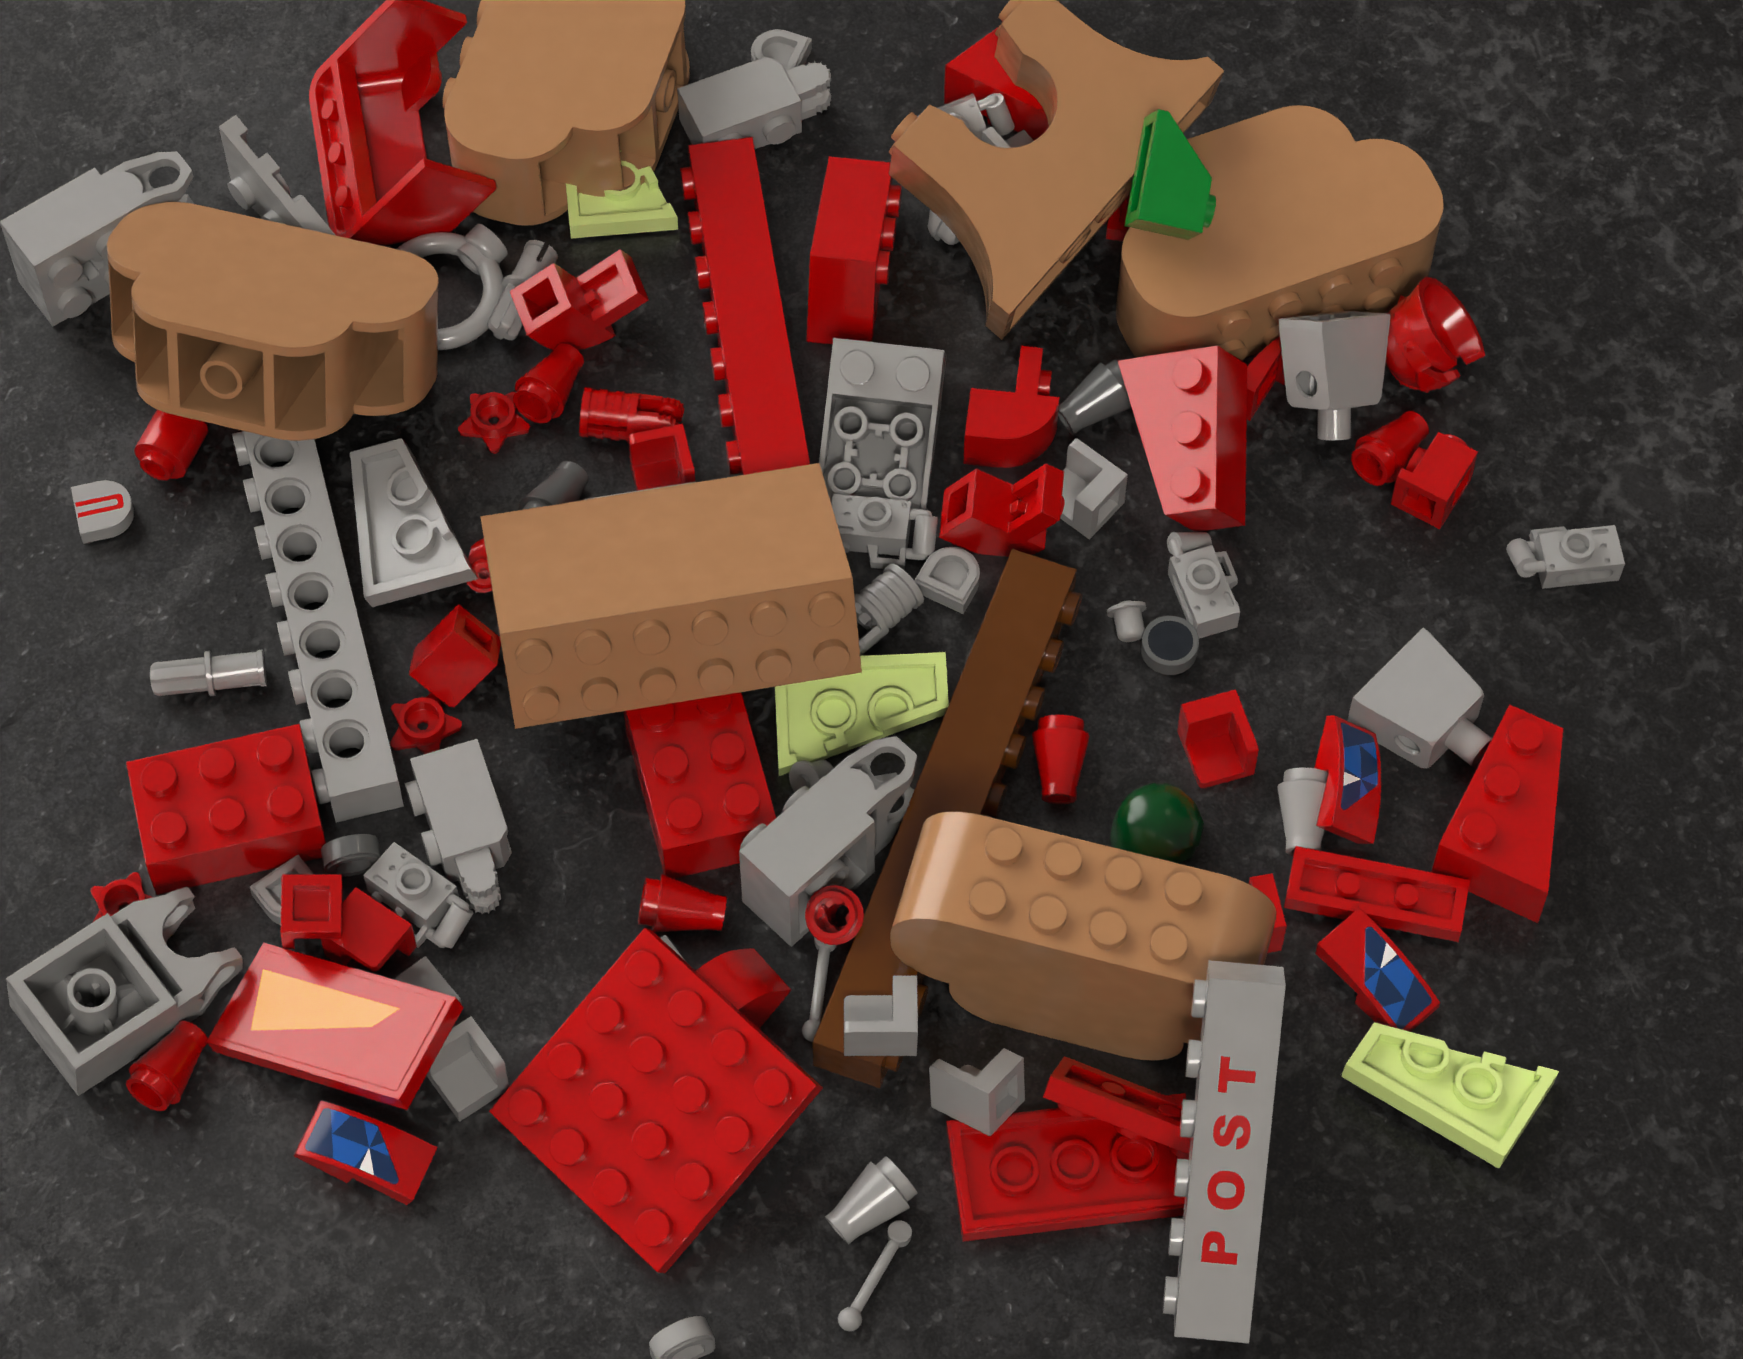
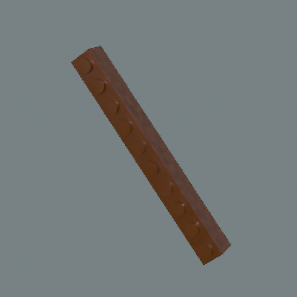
M1014 549L1011 550L865 911L861 929L855 936L814 1037L813 1066L877 1088H881L888 1069L895 1072L899 1070L904 1056H844V999L849 995H892L893 976H917L919 1018L927 998L929 986L922 984L925 977L924 974L907 966L894 954L891 948L890 933L923 824L930 816L943 812H967L987 817H998L1007 792V785L1001 783L1006 768L1016 769L1019 765L1027 738L1020 735L1026 719L1036 720L1045 695V688L1039 687L1045 671L1055 672L1062 654L1064 641L1058 639L1063 624L1073 626L1079 612L1082 594L1075 592L1077 569Z

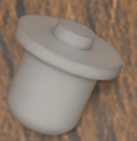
M1126 600L1107 609L1108 617L1114 618L1117 637L1120 641L1134 642L1142 638L1145 630L1142 612L1146 610L1145 602Z
M823 759L814 762L805 760L796 762L792 765L789 772L791 787L794 792L803 786L811 788L834 768L828 761Z

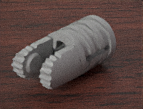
M895 564L887 566L883 570V574L877 576L871 584L863 588L860 594L854 595L857 621L867 630L859 638L860 656L888 634L889 628L894 627L900 622L901 618L906 617L912 609H917L924 602L923 594L916 582L907 572Z

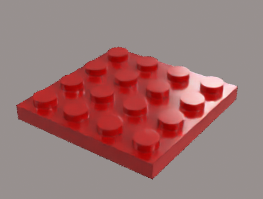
M644 928L489 1112L656 1272L665 1274L823 1087L652 930Z

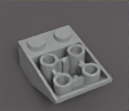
M833 338L819 464L831 504L833 494L906 500L911 501V509H927L947 358L944 350Z

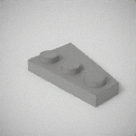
M237 115L219 126L231 181L227 184L228 189L235 201L243 209L248 210L252 207L261 216V219L335 235L304 196L297 195L293 199L290 197V190L280 174V167L271 156L265 153L258 158L250 149L246 139L248 129Z
M402 438L350 452L363 594L366 601L372 607L478 579L411 449Z

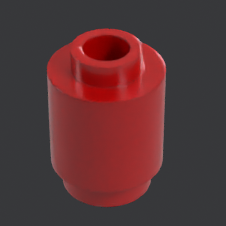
M156 410L134 449L142 470L158 480L182 478L208 434L207 422Z

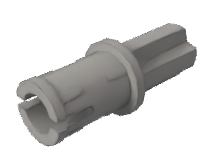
M529 240L524 246L523 253L512 275L504 277L501 283L504 286V291L488 320V328L497 339L505 338L512 341L517 338L523 326L510 291L552 263H556L558 259L557 252L549 245L543 258H540L539 261L536 260L545 242Z
M263 649L257 650V652L212 656L211 651H205L204 657L155 662L150 668V682L153 693L157 696L208 691L211 697L216 696V690L260 685L261 687L267 686Z

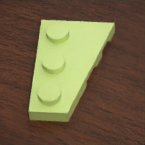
M621 161V166H626L634 172L635 182L626 190H604L605 197L582 193L577 194V186L566 183L571 239L678 230V217L671 204L667 203L658 187V179L651 166L637 169L632 163ZM644 175L645 182L641 185L640 178Z
M946 652L860 656L862 673L776 686L775 705L779 776L789 773L792 765L802 760L809 762L819 759L824 760L868 744L876 739L887 737L945 715L949 706Z
M1374 1022L1346 1063L1341 1077L1499 1169L1551 1089L1559 1071L1538 1066L1535 1072L1505 1064L1506 1057L1485 1051L1482 1057L1451 1050L1443 1040Z

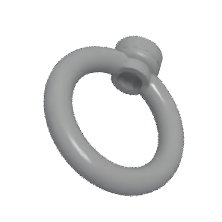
M476 224L466 236L450 232L428 233L412 238L397 248L421 258L433 254L456 255L469 270L481 276L483 295L478 307L461 323L438 329V350H448L466 345L488 330V320L504 291V286L501 284L504 277L499 263L508 255L504 244L490 229L482 224Z

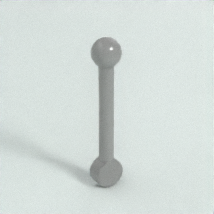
M815 937V947L819 951L809 1020L802 1027L803 1036L810 1042H813L821 1023L830 952L837 947V945L825 944Z
M898 1220L889 1225L887 1231L888 1242L851 1306L844 1308L838 1315V1323L843 1330L854 1331L861 1325L862 1315L860 1313L897 1249L908 1245L911 1240L912 1229L907 1222Z

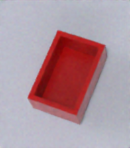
M732 693L624 711L626 732L664 875L674 879L740 863L739 851L745 837L756 826L760 824L768 826L776 819L742 693Z
M300 724L126 762L145 864L156 895L184 887L190 888L278 868L296 855H299L304 862L322 858L321 847L326 844Z

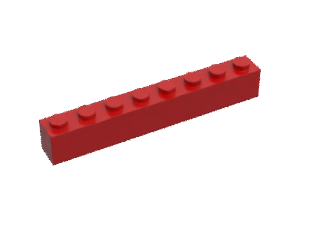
M753 137L688 145L690 167L680 168L684 200L694 199L696 211L687 212L691 244L701 243L703 256L695 257L699 289L709 288L711 298L709 302H702L705 330L707 335L717 334L719 347L710 348L714 381L724 380L726 394L718 395L722 428L732 426L734 441L725 442L729 474L746 475L810 465Z

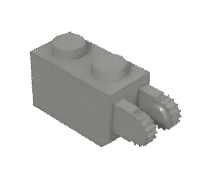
M769 57L760 58L677 88L679 120L692 145L753 137L755 149L768 144L783 143L793 135L802 132V120L817 115V112L822 113L823 110H827V107L830 106L831 93L830 88H827L828 86L830 87L831 82L830 69H827L826 65H822L821 62L816 63L814 61V63L808 62L806 66L800 65L785 71L779 60Z
M478 739L411 758L414 780L404 784L414 817L425 814L430 828L429 831L421 833L430 866L441 864L447 880L451 883L460 881L466 901L470 909L475 910V913L481 912L483 914L487 912L489 914L491 910L495 911V907L499 906V900H501L496 869L505 866L512 852L507 838L508 828Z

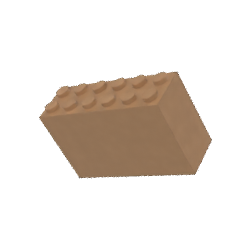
M819 463L480 516L515 729L862 673L853 577Z

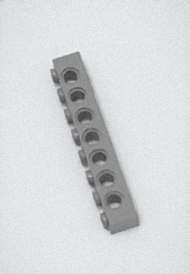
M246 431L232 433L239 466L251 464L254 478L243 480L250 512L262 511L265 523L264 525L254 527L261 559L273 557L276 572L265 574L272 606L274 608L284 605L287 620L276 623L284 656L296 654L299 669L288 671L295 704L307 702L311 717L300 720L307 754L319 752L322 768L311 771L319 805L331 802L336 823L404 807L315 439L291 441ZM277 462H289L281 467H271V465ZM300 508V510L295 513L282 514V512L286 509ZM300 555H312V557L306 561H292L294 558ZM313 602L324 603L318 609H303L306 605ZM322 651H336V653L329 658H315V656ZM336 699L348 700L345 705L338 708L326 707L329 702ZM348 748L361 750L357 755L350 758L337 756L341 751Z

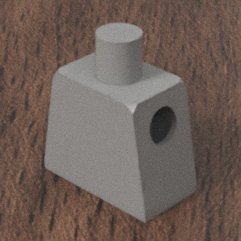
M1340 311L1279 319L1287 402L1292 407L1318 409V439H1351V408L1375 405L1380 401L1390 329V314Z
M1422 628L1352 698L1347 720L1375 733L1378 744L1420 768L1431 767L1448 749L1473 767L1482 760L1492 740L1490 736L1473 724L1479 716L1484 698L1481 687L1425 628Z

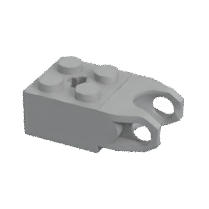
M177 151L156 152L125 161L102 175L94 167L0 221L18 281L52 327L67 318L81 315L91 304L110 294L107 241L112 231L125 216L136 209L156 203L185 202L194 204L189 195L185 194L194 177L193 172ZM170 166L180 172L178 179L172 184L153 188L149 183V177L152 172L160 167Z
M897 736L876 739L847 756L811 788L803 786L787 800L782 814L768 826L766 824L756 826L743 840L739 851L742 902L791 947L809 932L805 920V911L808 901L815 892L831 885L843 886L853 892L875 872V856L896 836L914 793V789L910 787L915 772L917 754ZM881 753H894L904 761L905 767L899 775L895 772L874 776L871 772V762ZM902 795L904 799L902 807L894 813H889L895 802Z
M188 887L171 891L166 895L132 902L111 917L107 913L6 978L10 1007L78 1096L151 1049L167 1036L179 1021L191 1022L202 1015L219 990L243 969V957L235 947L221 952L208 953L201 957L190 958L178 955L167 947V940L177 931L181 922L195 909L193 903L195 896ZM93 1002L95 1007H85L83 1005Z

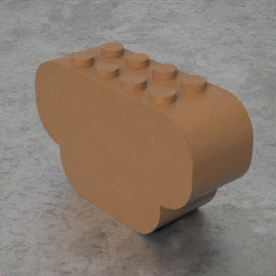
M481 0L477 12V29L473 37L467 36L465 38L460 53V70L456 78L450 77L443 93L444 117L452 167L496 181L497 189L473 211L474 213L488 219L515 225L541 224L559 217L568 210L566 183L577 186V194L582 193L605 197L604 190H626L635 182L634 172L626 166H621V161L632 163L637 169L651 166L653 172L655 171L679 109L677 88L688 85L690 78V64L685 50L684 37L685 0ZM644 175L640 178L641 185L645 182Z
M1300 105L1282 107L1187 139L1212 177L1210 194L1216 196V207L1212 222L1208 228L1203 227L1201 234L1189 240L1131 227L1128 229L1122 245L1116 319L1128 347L1136 358L1219 346L1243 361L1249 356L1260 353L1267 345L1280 336L1279 319L1340 311L1387 313L1397 305L1401 295L1409 296L1424 277L1429 276L1443 213L1441 189L1426 162L1409 147L1385 139H1366L1355 142L1348 128L1338 118L1315 107Z
M163 202L136 209L120 221L108 238L107 253L112 342L121 355L135 362L137 392L143 401L157 410L276 439L291 441L312 440L338 431L350 420L353 414L383 416L408 410L425 398L437 379L438 275L429 262L415 254L185 202Z
M943 812L930 816L923 824L891 928L890 939L894 954L903 963L921 974L949 983V992L952 998L965 1010L986 1021L1123 1057L1140 1060H1164L1178 1055L1182 1051L1183 1044L1188 1043L1189 1039H1201L1203 1018L1191 1016L1194 980H1206L1208 960L1255 965L1265 964L1276 920V908L1273 902L1260 890L1230 876L967 812Z

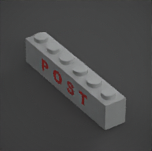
M1208 960L1206 980H1194L1191 1016L1203 1019L1201 1039H1189L1186 1077L1197 1078L1195 1100L1183 1099L1180 1137L1191 1138L1189 1160L1177 1159L1174 1196L1185 1197L1183 1219L1171 1218L1168 1255L1179 1256L1177 1277L1166 1276L1163 1298V1314L1174 1315V1337L1249 1343L1286 987L1283 967Z

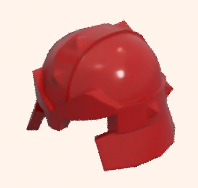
M1424 277L1409 296L1401 295L1397 305L1388 313H1384L1390 314L1386 365L1401 385L1426 393L1430 390L1440 389L1448 386L1461 376L1457 369L1453 370V367L1457 365V358L1460 357L1468 365L1486 356L1482 339L1473 319L1455 294L1436 278Z

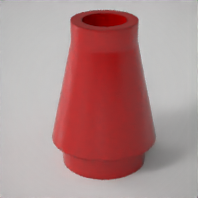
M558 344L552 353L517 380L513 396V402L517 410L524 417L536 423H547L552 418L559 417L563 413L577 374L584 365L582 354L569 344Z
M1406 411L1399 418L1359 438L1351 456L1352 465L1357 474L1364 481L1375 486L1396 481L1400 470L1406 467L1420 443L1428 436L1429 427L1427 422L1418 413Z
M1070 715L1044 716L1038 720V730L1032 733L1042 785V800L1052 804L1073 803L1077 799V786L1090 735L1084 731V720Z
M663 874L660 875L659 880L645 878L638 924L652 926L653 932L705 929L721 931L725 917L727 896L712 894Z
M831 885L819 889L812 895L806 906L805 920L809 931L817 940L829 945H840L850 941L857 935L861 929L865 913L861 901L854 892L843 886ZM841 905H845L849 910L845 917L847 924L841 926L836 920V912Z
M179 1021L167 1036L130 1066L131 1076L126 1082L130 1094L141 1104L155 1111H165L170 1104L179 1103L198 1058L207 1045L206 1041L208 1038L206 1034L191 1022Z

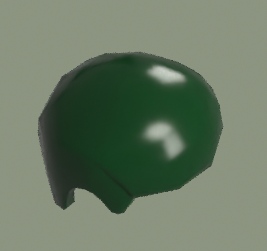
M1155 782L1132 791L1122 801L1113 819L1110 842L1113 848L1179 864L1186 859H1191L1196 851V847L1200 845L1204 822L1195 801L1180 788L1167 783L1158 784Z

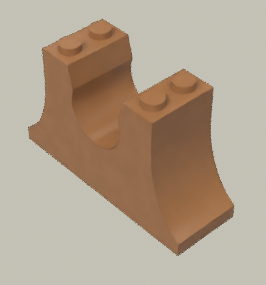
M1010 0L998 17L1002 20V23L995 32V35L998 36L995 58L1013 83L1028 91L1041 104L1048 119L1049 128L1035 141L1024 146L1015 148L996 147L977 138L967 128L964 121L930 104L919 117L911 112L897 126L891 136L895 143L889 150V153L892 155L889 175L934 212L964 246L983 286L986 300V327L1001 340L1129 197L1144 118L1157 109L1169 111L1184 134L1211 104L1224 70L1209 57L1193 60H1169L1151 57L1125 48L1107 39L1081 21L1057 0Z

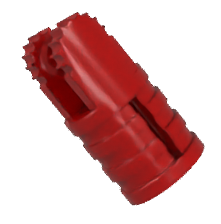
M585 387L580 411L579 436L587 438L591 436L597 439L610 438L615 441L627 440L628 442L630 434L678 425V422L682 421L685 409L683 408L684 404L675 398H664L662 396L636 392H613L608 389L595 390L594 388Z

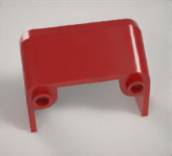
M385 0L316 71L310 85L309 103L328 225L336 236L385 246L404 243L412 238L428 233L451 232L497 189L494 179L429 160L425 151L419 110L440 89L442 73L439 69L437 52L467 24L466 14L424 0Z

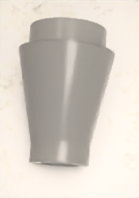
M1304 767L1288 769L1284 772L1283 782L1277 786L1286 837V853L1288 855L1294 856L1295 846L1321 851L1324 829L1317 827L1316 824L1328 773L1324 770Z
M885 1156L876 1165L871 1161L837 1206L825 1218L849 1245L858 1236L909 1209L910 1206L907 1202L917 1194V1191L901 1170Z

